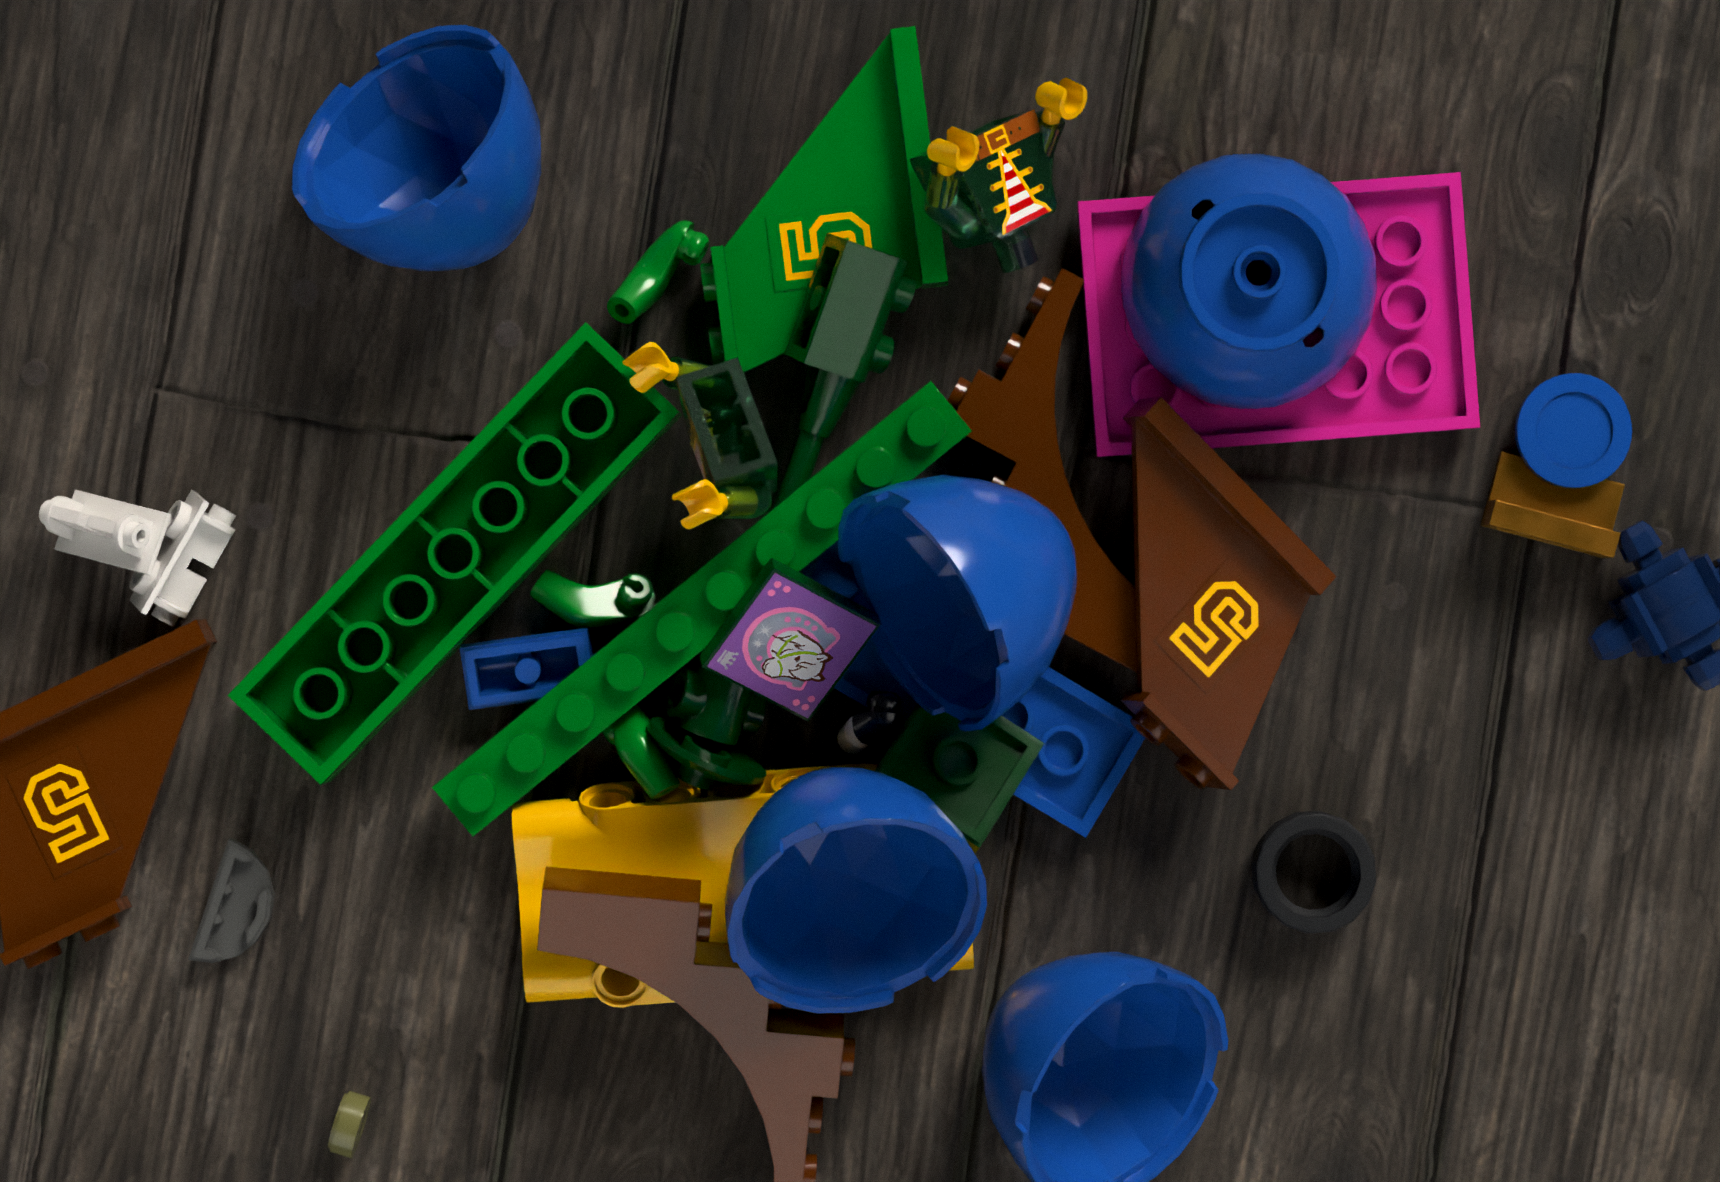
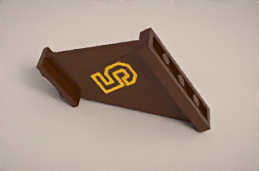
M207 619L194 620L0 712V921L4 952L0 954V958L4 966L23 959L27 969L33 968L63 953L58 944L60 940L80 931L84 941L87 942L119 927L120 924L115 914L132 907L127 895L123 896L210 650L212 645L217 643Z

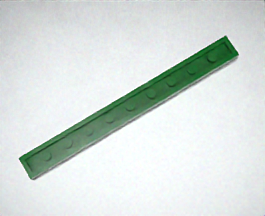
M930 380L435 783L432 787L433 790L472 837L475 836L705 649L770 558L798 572L838 541V528L843 510L854 499L892 484L913 480L972 432L970 427Z

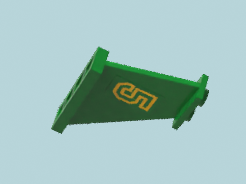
M915 26L890 29V33L725 247L723 245L710 247L712 262L700 264L705 302L717 300L720 326L709 327L713 365L725 364L726 373L729 378L742 376L741 374L785 354L827 233L908 261L904 274L915 278V290L948 285L939 206L933 202L936 185L933 161L927 155L930 136Z

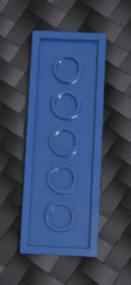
M838 541L799 571L801 574L849 599L859 590L851 560L842 562L839 559ZM868 641L834 687L867 707V696L873 691L897 693L902 701L899 714L903 716V721L900 728H902L917 704L885 667L870 641ZM1049 667L1027 694L1002 715L1045 743L1013 795L1086 838L1145 740V737L1131 724V715Z

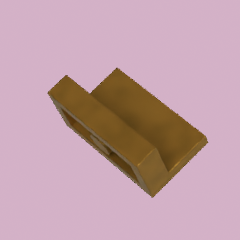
M1500 452L1480 526L1600 558H1614L1621 533L1613 531L1625 484L1605 479L1597 484L1583 488L1557 487L1541 480L1532 473L1520 456Z

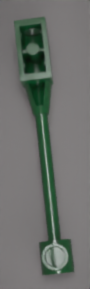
M827 233L785 351V355L809 366L798 428L801 430L773 508L811 478L824 439L829 438L861 383H865L869 371L882 374L888 367L893 355L894 340L892 337L882 333L890 310L904 313L909 307L915 292V278L904 274L908 261ZM701 663L697 664L695 670L685 667L680 668L671 681L666 698V713L668 716L678 719L676 723L678 726L704 738L729 745H737L741 731L752 735L755 734L763 722L766 710L765 699L755 696L754 693L703 668Z

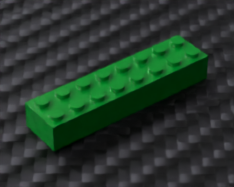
M587 322L580 327L228 694L252 720L320 785L331 782L460 648L461 644L486 621L682 416L654 387L645 393L637 391L629 381L636 373L630 367L623 365L622 361L624 358Z

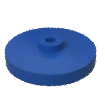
M1582 373L1558 375L1536 386L1522 402L1515 422L1516 445L1526 466L1541 480L1562 488L1588 487L1608 478L1624 461L1632 439L1631 417L1622 397L1605 381Z

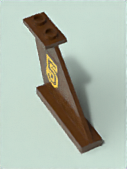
M1162 397L1140 399L1123 417L1131 426L1138 691H1128L1121 701L1135 714L1130 722L1143 737L1157 746H1160L1163 742L1179 758L1174 766L1186 780L1202 790L1206 786L1209 788L1232 790L1239 782L1233 775V771L1310 595H1321L1337 576Z

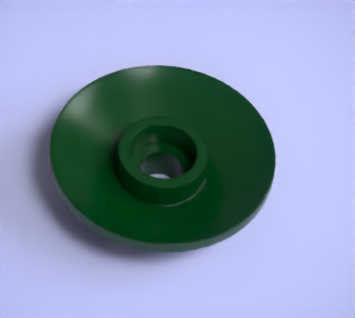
M653 717L650 719L647 730L657 744L668 755L679 762L675 774L682 781L703 790H709L714 780L739 785L763 783L766 776L765 769L752 757L735 746L713 741L689 732L676 724L677 721L664 717Z

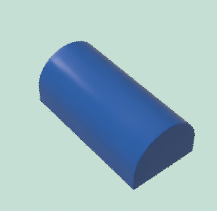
M589 628L461 644L460 654L469 710L539 700L594 655Z

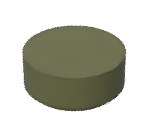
M353 1091L344 1094L329 1137L328 1148L331 1153L353 1158L367 1120L371 1097Z

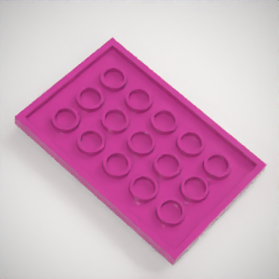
M1461 172L1331 182L1348 197L1365 224L1375 252L1377 292L1371 323L1355 354L1333 379L1304 397L1276 407L1259 409L1221 407V405L1207 403L1178 388L1151 365L1133 336L1122 300L1121 271L1127 240L1142 210L1154 196L1078 201L1077 216L1082 279L1085 280L1083 283L1096 457L1132 455L1131 426L1123 417L1138 400L1162 397L1212 449L1480 428ZM1199 202L1192 209V217L1198 220L1214 205L1211 202ZM1254 261L1248 264L1246 277L1251 284L1262 286L1268 282L1270 271L1263 262ZM1317 327L1303 340L1305 347L1312 348L1322 340V329Z

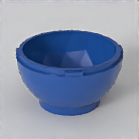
M1264 154L1223 155L1192 166L1167 182L1142 210L1127 240L1121 271L1123 307L1133 336L1151 365L1178 388L1207 403L1221 405V407L1238 409L1276 407L1304 397L1333 379L1355 354L1371 323L1377 292L1375 252L1365 224L1348 197L1323 175L1291 159ZM1199 202H1211L1214 206L1198 220L1192 217V209ZM1260 261L1267 265L1270 271V278L1265 285L1256 286L1248 281L1246 268L1249 263ZM1317 327L1322 329V340L1312 348L1305 347L1303 340Z

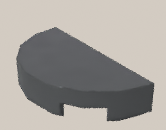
M233 838L228 839L188 960L215 963L239 956L260 940L272 919L275 892L269 870L252 849Z

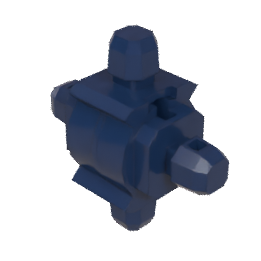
M1643 520L1621 530L1618 548L1625 563L1632 562L1635 569L1617 579L1624 593L1609 601L1617 619L1610 617L1595 627L1587 637L1596 657L1599 660H1613L1632 652L1634 648L1639 658L1658 655L1662 664L1675 663L1685 658L1687 664L1682 668L1696 687L1702 691H1707L1719 685L1720 649H1713L1711 643L1720 639V558L1711 561L1707 553L1688 557L1683 547L1671 549L1661 554L1658 547L1663 545L1662 541L1652 526Z

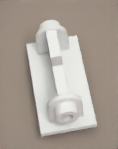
M192 489L185 502L181 500L176 501L168 511L171 514V518L151 575L134 572L131 578L129 588L134 592L129 600L141 613L147 615L152 604H156L151 615L173 627L179 617L186 619L188 612L207 581L205 577L187 567L192 558L214 568L235 532V529L231 527L236 517L235 514L215 503L209 513H206L205 511L209 503Z
M79 490L74 491L72 499L56 496L51 500H46L39 510V519L46 529L59 536L54 548L55 550L147 575L152 573L171 518V514Z

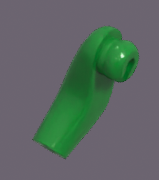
M688 220L678 221L664 231L647 249L607 303L609 314L615 320L624 324H630L661 298L681 259L691 266L701 263L710 244L708 236L702 232L694 231V223Z
M546 569L530 592V596L566 623L579 629H595L637 620L652 608L655 603L652 583L647 577L638 573L628 574L623 579L589 586L571 581Z
M636 704L602 733L610 744L615 745L620 759L652 800H655L673 791L680 785V782L663 749L647 730V725L650 721L649 717Z

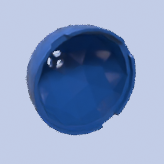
M444 25L413 33L378 51L376 57L379 64L351 88L340 82L332 90L313 115L299 141L292 168V191L315 226L339 244L373 261L388 266L420 271L465 269L481 264L504 251L514 242L527 224L534 209L541 176L540 121L529 89L513 58L487 30L468 25Z
M939 475L892 484L861 495L843 510L838 528L839 559L842 562L851 560L859 588L850 600L878 614L881 625L869 641L885 667L902 688L932 716L946 712L962 720L958 726L960 730L965 732L985 728L1021 700L1049 668L1068 625L1076 594L1077 568L1075 549L1066 528L1059 518L1049 508L1022 491L981 479Z
M830 767L806 773L783 786L763 804L734 849L725 896V919L729 953L733 962H737L743 972L750 978L754 989L760 995L783 1006L817 1014L852 1013L884 1007L893 1003L894 992L926 976H929L933 982L940 979L965 955L977 937L987 908L986 878L980 862L963 833L924 792L884 773L853 767Z
M1121 952L1091 953L1064 957L1034 968L1018 978L1007 988L989 1016L984 1036L981 1069L990 1117L1016 1164L1031 1182H1149L1182 1153L1200 1129L1217 1097L1219 1089L1212 1081L1218 1051L1228 1050L1225 1017L1215 995L1191 976L1150 959Z

